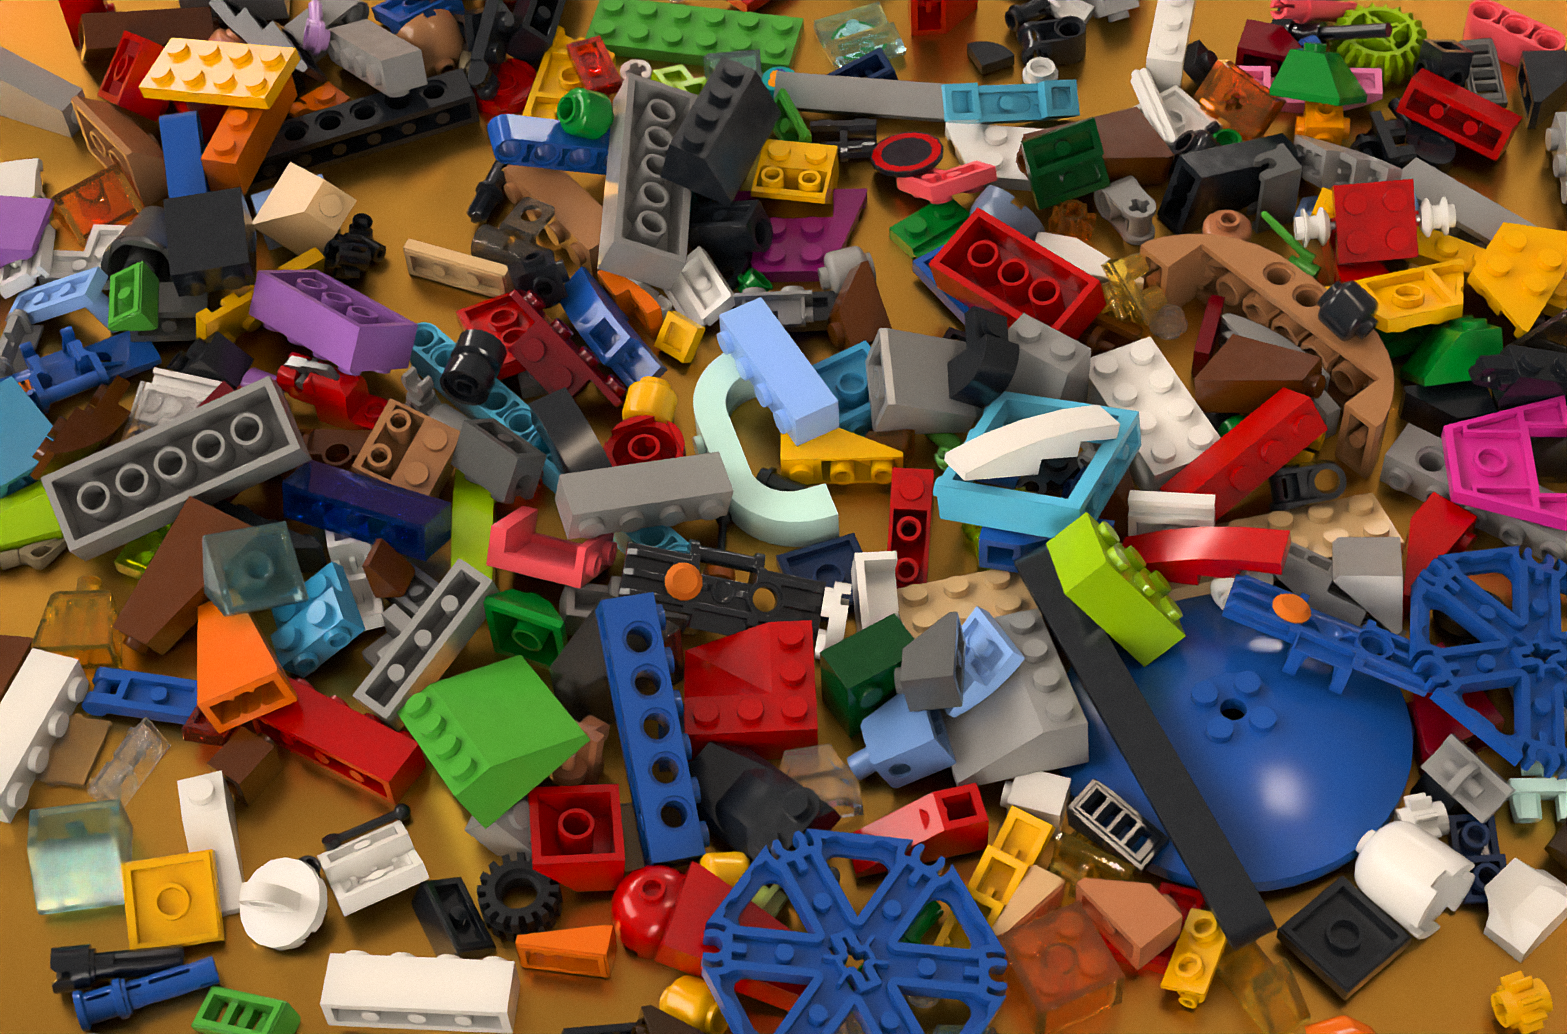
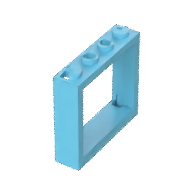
M1004 391L990 406L985 407L981 419L975 428L970 429L964 443L1022 419L1061 409L1090 406L1093 404ZM1101 406L1120 423L1117 439L1085 441L1098 443L1101 446L1068 499L973 483L974 480L964 481L948 466L943 475L936 479L933 489V496H937L940 519L1047 538L1055 537L1085 512H1088L1097 520L1142 445L1139 411Z

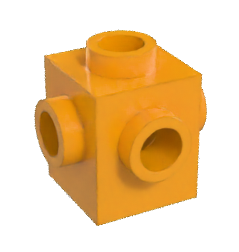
M1305 101L1303 116H1296L1295 135H1304L1340 146L1342 140L1349 139L1350 118L1344 117L1343 106Z

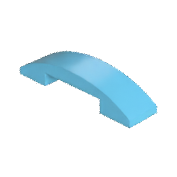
M1076 79L1043 80L1036 84L978 86V83H956L941 85L945 122L1022 123L1071 118L1080 115Z

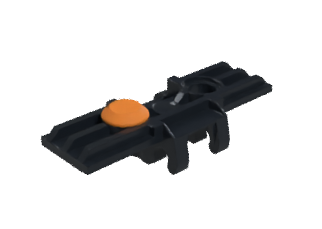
M690 539L686 553L628 542L618 597L654 592L656 605L661 604L664 611L687 615L685 623L682 624V634L695 636L699 630L729 636L767 622L812 620L813 641H816L826 582L768 571L764 568L765 554L755 553L754 556L701 546L698 540ZM701 562L750 572L748 583L701 574L699 564ZM764 588L773 593L775 604L771 611L763 612L755 607L753 595L757 589Z

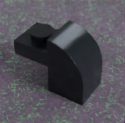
M973 306L964 313L967 349L947 363L949 399L983 409L997 399L1009 386L1017 368L1020 349L1019 344L1010 342L1008 339L1006 316Z

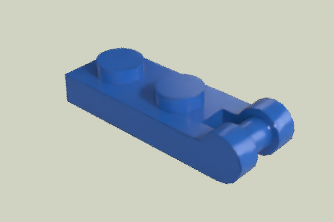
M99 667L96 670L92 679L94 688L92 691L87 692L82 703L84 711L94 716H105L108 713L190 726L197 725L202 713L197 706V680L109 667ZM117 689L116 694H110Z

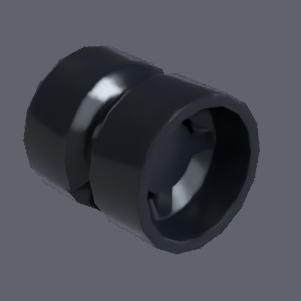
M477 329L465 330L459 335L451 353V358H449L439 380L441 388L449 397L462 404L481 405L485 403L495 384L494 378L498 376L507 356L506 347L501 340L486 331Z

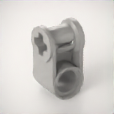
M1126 176L1111 182L1109 187L1094 191V201L1099 213L1118 231L1123 240L1133 245H1142L1146 241L1153 240L1155 237V227L1152 223V217L1156 213V202L1140 187L1138 181L1133 176Z

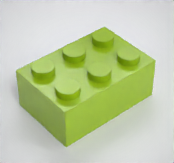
M1085 512L1046 543L1066 596L1140 664L1146 667L1186 637L1179 621L1183 614L1178 605L1168 595L1172 588L1165 577L1157 570L1151 573L1146 568L1144 559L1134 547L1124 548L1119 543L1120 538L1110 524L1106 521H1102L1099 524L1088 512Z

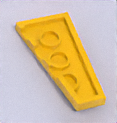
M314 247L281 265L277 270L317 269L324 273L325 256ZM250 285L247 292L241 297H238L233 292L222 298L220 301L222 307L212 313L207 308L197 312L196 340L198 338L205 340L218 331L234 343L235 339L246 331L250 333L258 329L263 322L249 315L255 285Z

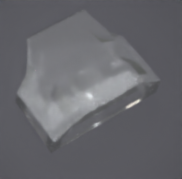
M831 744L784 751L779 770L803 787L814 790L821 800L838 812L841 818L864 815L858 780L850 767L841 760Z

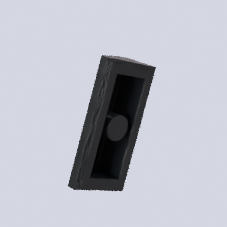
M461 877L421 882L411 904L436 957L443 954H451L461 959L478 960L495 951L496 946Z

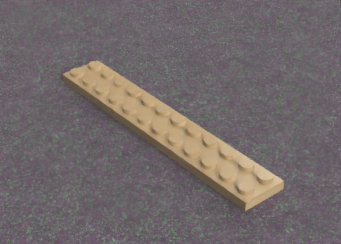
M1373 493L1359 494L1348 498L1314 503L1309 506L1215 524V527H1254L1290 530L1291 542L1332 560V542L1338 537H1400L1401 555L1404 554L1403 539ZM996 569L962 576H952L947 579L923 584H912L897 589L900 621L904 623V626L914 639L948 612H958L962 626L976 606L988 611L993 618L1038 608L1019 573ZM1273 574V582L1279 581L1275 574ZM1201 576L1199 586L1168 582L1172 588L1168 595L1173 601L1211 594L1210 584L1214 577ZM1042 616V619H1043V621H1044V623H1045L1046 628H1049V626L1047 625L1045 619H1044L1043 616Z

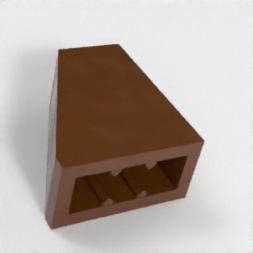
M1235 334L1226 341L1194 378L1196 403L1203 413H1252L1283 387L1309 396L1313 401L1320 398L1326 383L1325 376L1322 375L1321 357Z

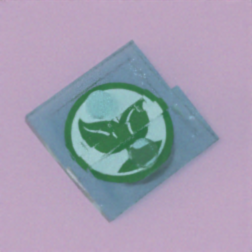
M879 1L814 20L813 29L836 70L879 47L882 48L888 60L906 54L907 50L894 22H888Z

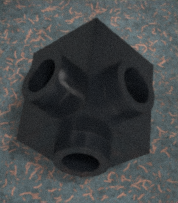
M1423 39L1419 58L1414 67V75L1424 68L1464 88L1469 77L1474 52L1455 40Z
M550 249L544 252L540 250L529 252L521 258V261L507 266L514 287L525 292L529 289L535 292L546 304L544 309L554 307L561 302V299L568 297L564 283L571 280L563 260L555 262Z

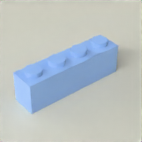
M761 297L719 315L720 332L717 333V340L721 350L725 355L731 354L734 358L739 375L744 381L749 380L752 383L759 403L762 407L768 406L772 411L775 424L782 434L787 433L795 445L799 446L839 428L838 400Z

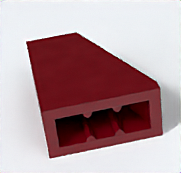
M1443 642L1435 645L1440 648H1446ZM1400 687L1414 721L1413 751L1420 776L1425 772L1421 768L1423 763L1439 749L1450 734H1455L1476 754L1490 748V746L1430 699L1433 693L1427 692L1425 697ZM1482 691L1462 694L1463 701L1469 708L1475 709L1494 724L1499 732H1502L1505 719Z

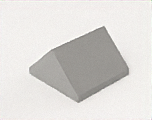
M1338 537L1332 542L1333 582L1389 631L1398 635L1402 631L1403 570L1400 537Z

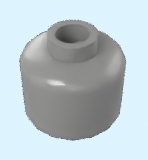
M851 246L826 253L824 267L818 268L822 290L830 289V291H834L835 298H837L849 271L859 263L867 260L876 281L875 266L870 252L864 253L860 247Z

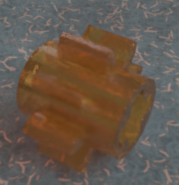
M1078 200L1064 201L1059 207L1053 206L1052 217L1049 218L1048 232L1075 237L1082 242L1084 240L1090 241L1092 229H1095L1096 214H1087L1088 204Z

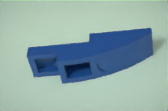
M581 266L570 278L571 281L565 283L564 286L568 297L561 299L560 302L576 330L603 365L612 368L628 388L634 382L640 381L642 377L661 378L668 369L628 324L630 319L589 271Z

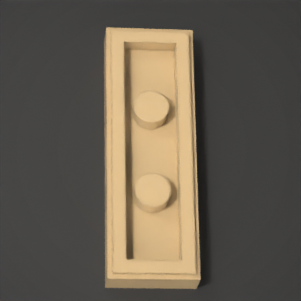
M410 238L403 246L409 274L490 297H497L515 289L507 265Z

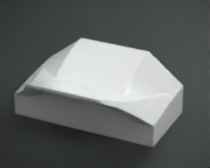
M1514 858L1484 887L1488 900L1489 916L1483 933L1520 963L1567 918V885L1545 870L1534 869L1517 858Z

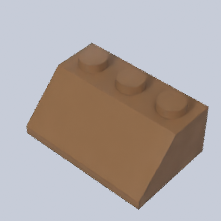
M77 95L70 99L89 152L144 208L169 195L163 150L152 133L146 134L142 130L140 123L134 115L128 116L115 104Z

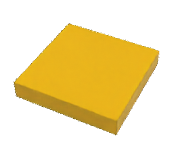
M209 849L121 863L130 949L172 945L189 947L225 941L215 850Z

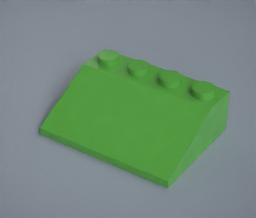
M521 654L431 683L421 692L412 695L405 705L396 712L455 798L485 829L590 741V738Z

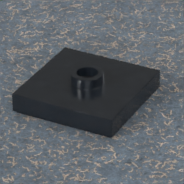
M1343 875L1278 928L1276 938L1345 1001L1409 947L1412 937Z

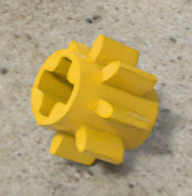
M1521 970L1500 977L1501 985L1497 986V992L1491 995L1492 1008L1500 1024L1505 1028L1510 1026L1512 1029L1519 1028L1521 1034H1528L1544 1028L1542 1021L1548 1019L1547 1013L1552 1012L1553 1009L1552 998L1544 982L1539 978L1524 977Z

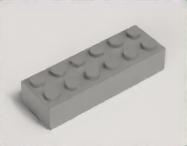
M630 72L625 78L613 100L612 106L614 120L610 127L597 269L669 291L686 265L691 190L660 176L669 144L698 95Z
M269 375L43 476L41 481L69 551L82 560L88 561L174 522L189 496L212 505L312 459L282 388Z

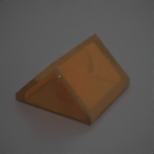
M118 162L50 198L55 202L52 209L54 216L81 248L86 246L93 224L125 225L131 222L144 209Z

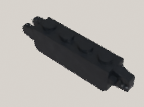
M1508 344L1498 355H1481L1476 360L1475 365L1471 366L1468 370L1473 384L1492 389L1499 408L1511 409L1565 395L1567 405V353Z

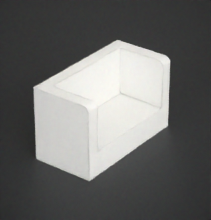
M897 551L854 554L851 579L856 632L893 613L900 620L895 568L898 561Z

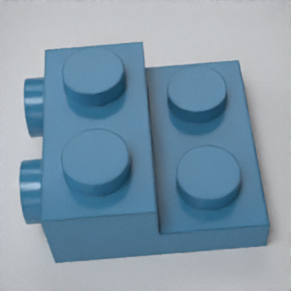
M866 340L812 365L838 400L839 428L865 438L869 434L870 429H872L865 364L871 347Z
M333 561L271 609L278 630L270 636L278 660L283 669L302 678L314 672L321 664L340 649L346 647L354 638L366 630L344 568Z

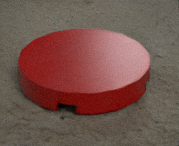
M507 58V62H503L500 66L497 78L501 85L494 99H491V101L480 99L476 92L477 89L471 87L475 94L477 108L491 115L514 114L524 110L537 75L536 70L527 62L516 58Z

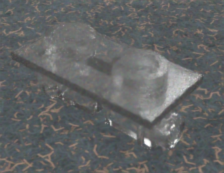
M144 717L135 728L130 727L128 729L126 738L113 753L114 758L112 761L107 762L97 776L91 778L88 782L90 788L87 793L91 798L99 802L106 798L117 812L120 813L171 746L147 717Z

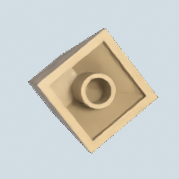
M290 162L252 222L256 230L298 256L314 247L323 254L326 244L334 238L357 200L323 178Z

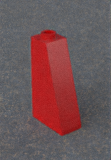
M692 861L682 879L654 961L704 979L701 975L703 952H720L716 946L702 944L706 922L733 887L701 864ZM752 901L738 918L740 926L792 931ZM743 979L735 984L734 991L790 1011L808 985Z

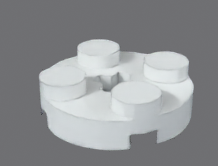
M835 581L834 588L825 587L821 616L829 617L827 630H818L814 659L820 660L821 651L844 639L849 599L841 598V595H850L852 584Z

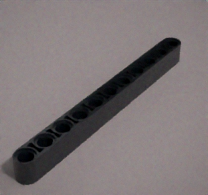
M1044 544L1013 560L1027 590L1233 950L1236 952L1276 931L1277 926L1268 908L1105 630L1065 595L1047 545Z

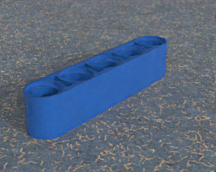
M194 110L159 116L169 198L211 192L200 159L205 151V143L198 111Z
M501 114L491 119L487 125V132L494 156L500 163L606 175L610 128L601 138L590 140L567 134L562 129L560 121L556 119Z

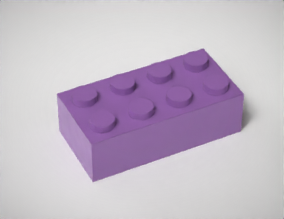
M317 269L258 270L249 315L263 322L264 328L286 335L290 343L307 347L313 351L312 355L314 357L333 362L338 365L340 372L348 375L358 376L361 375L362 371L388 374L391 369L408 368L418 324Z

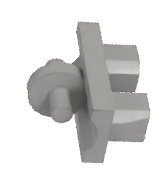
M1450 734L1439 749L1421 766L1425 772L1482 824H1485L1516 791L1455 734Z

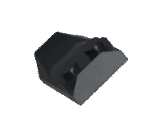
M710 741L688 765L690 777H696L700 787L701 802L696 804L699 821H705L708 830L736 852L746 854L750 863L755 860L765 845H767L768 851L771 854L773 840L778 839L785 850L795 851L796 848L792 843L794 832L800 831L805 835L806 828L831 831L841 819L838 812L821 800L814 790L803 787L748 747L732 746Z

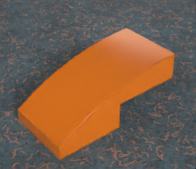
M603 270L597 271L599 284L627 317L633 315L651 339L658 336L663 324L661 306L655 299L626 277Z

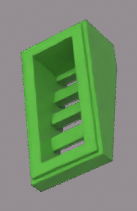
M212 985L191 1027L195 1031L204 1034H295L301 1017L287 1001ZM225 1003H228L229 1006L221 1022H216ZM242 1009H244V1011H243V1013H242V1015H241V1017H240V1019H239L237 1025L234 1026V1024H235L237 1018L239 1017V1015H240ZM259 1015H262L255 1030H252Z

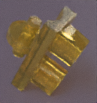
M1135 253L1122 259H1109L1101 264L1110 283L1106 282L1101 285L1107 305L1100 313L1103 314L1112 310L1118 321L1123 320L1129 314L1132 321L1138 325L1143 323L1147 326L1155 321L1154 313L1159 311L1168 300L1157 284L1151 285L1142 292L1137 287L1134 280L1149 271L1142 255Z
M1075 830L1070 835L1060 831L1056 836L1054 852L1047 871L1071 883L1068 892L1070 898L1075 900L1076 883L1083 878L1131 882L1135 869L1134 866L1096 848L1097 844Z

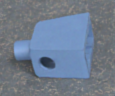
M897 694L862 721L860 727L866 747L847 758L848 765L858 780L861 781L871 774L878 772L893 788L902 787L956 764L940 709L909 712L904 694Z

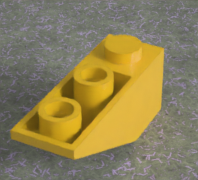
M841 428L832 430L799 446L795 445L787 433H781V474L801 484H887L892 481V467L903 468L902 451Z

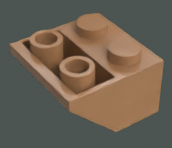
M390 398L354 461L352 469L392 501L428 517L454 469L451 460L461 431Z

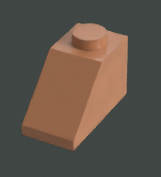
M1083 878L1076 883L1075 907L1137 970L1179 939L1183 917L1179 906L1169 895H1161L1150 883Z

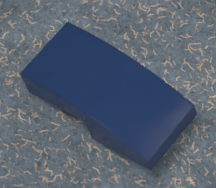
M1472 814L1448 815L1450 831L1447 839L1449 847L1475 864V867L1470 870L1475 875V879L1463 903H1488L1484 887L1507 866L1505 854H1500L1494 814L1485 824L1480 823Z

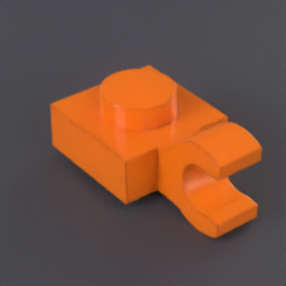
M328 81L301 97V102H294L288 114L294 118L349 102L351 98Z

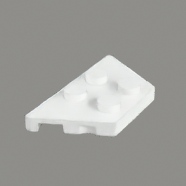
M946 122L945 136L947 140L952 141L955 147V155L960 165L978 160L995 166L998 181L986 184L984 187L993 185L1001 189L1032 191L1029 179L1017 166L1016 155L1019 151L1023 134L1043 129Z

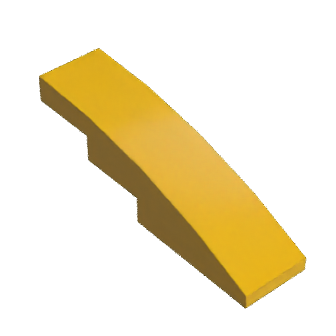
M1013 805L993 845L988 844L968 886L965 885L991 929L1030 867L1038 864L1056 829L1053 825ZM950 910L933 945L970 949L971 944L952 910Z

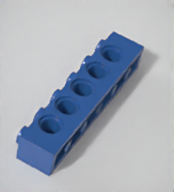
M654 592L603 599L597 606L595 613L644 866L664 865L668 867L699 861L706 854L705 848L709 847L710 838L706 822L699 821L696 804L701 802V793L697 778L690 777L687 760L692 759V747L689 735L687 733L682 734L679 716H683V702L680 691L673 690L670 673H674L675 664L671 648L664 647L661 631L666 629V618L663 606L661 604L656 605ZM629 635L641 636L647 644V651H633L628 646L626 637ZM639 677L650 679L655 685V694L649 696L641 694L635 686V679ZM654 720L660 723L664 730V737L661 739L649 737L644 731V722ZM657 763L668 766L672 771V782L661 783L656 780L652 773V766ZM664 807L676 809L681 816L680 827L672 828L667 826L662 821L661 809Z

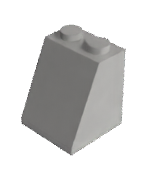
M1023 313L1008 329L1009 341L1019 344L1020 350L1015 374L1005 391L1087 403L1091 348ZM985 407L983 409L981 408L979 418L975 419V425H977V423L981 419Z
M879 328L865 360L873 435L968 432L975 419L979 418L981 408L949 399L947 366L949 361L967 349L966 342L890 328Z

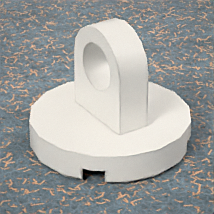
M288 857L270 860L257 869L248 882L241 884L239 896L240 918L246 933L258 944L280 951L297 948L305 943L304 939L311 932L315 933L321 926L328 906L327 887L315 869L308 863Z

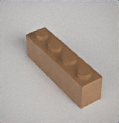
M518 165L504 167L506 179L504 191L508 199L513 204L518 203L525 210L533 224L541 225L546 230L550 240L555 245L560 244L568 252L575 265H582L592 276L596 275L597 271H600V269H597L603 207L563 170Z

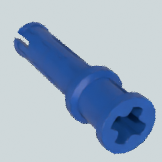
M213 955L186 965H180L126 982L125 978L121 980L116 978L111 981L109 986L83 993L81 990L73 991L72 996L77 1018L84 1032L91 1030L92 1024L120 1016L122 1020L130 1018V1015L134 1014V1009L144 1007L145 1005L177 997L201 988L220 984V979Z

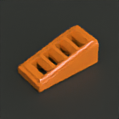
M612 925L517 935L515 941L522 967L604 978L611 977L617 952L616 934Z

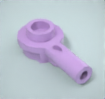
M312 0L308 4L309 18L306 20L303 34V49L311 51V55L318 56L321 50L326 51L328 48L330 30L325 29L322 3L318 0Z

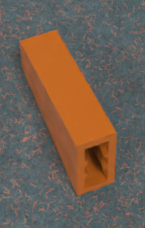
M236 590L198 606L197 706L218 734L298 701L296 691L256 618Z

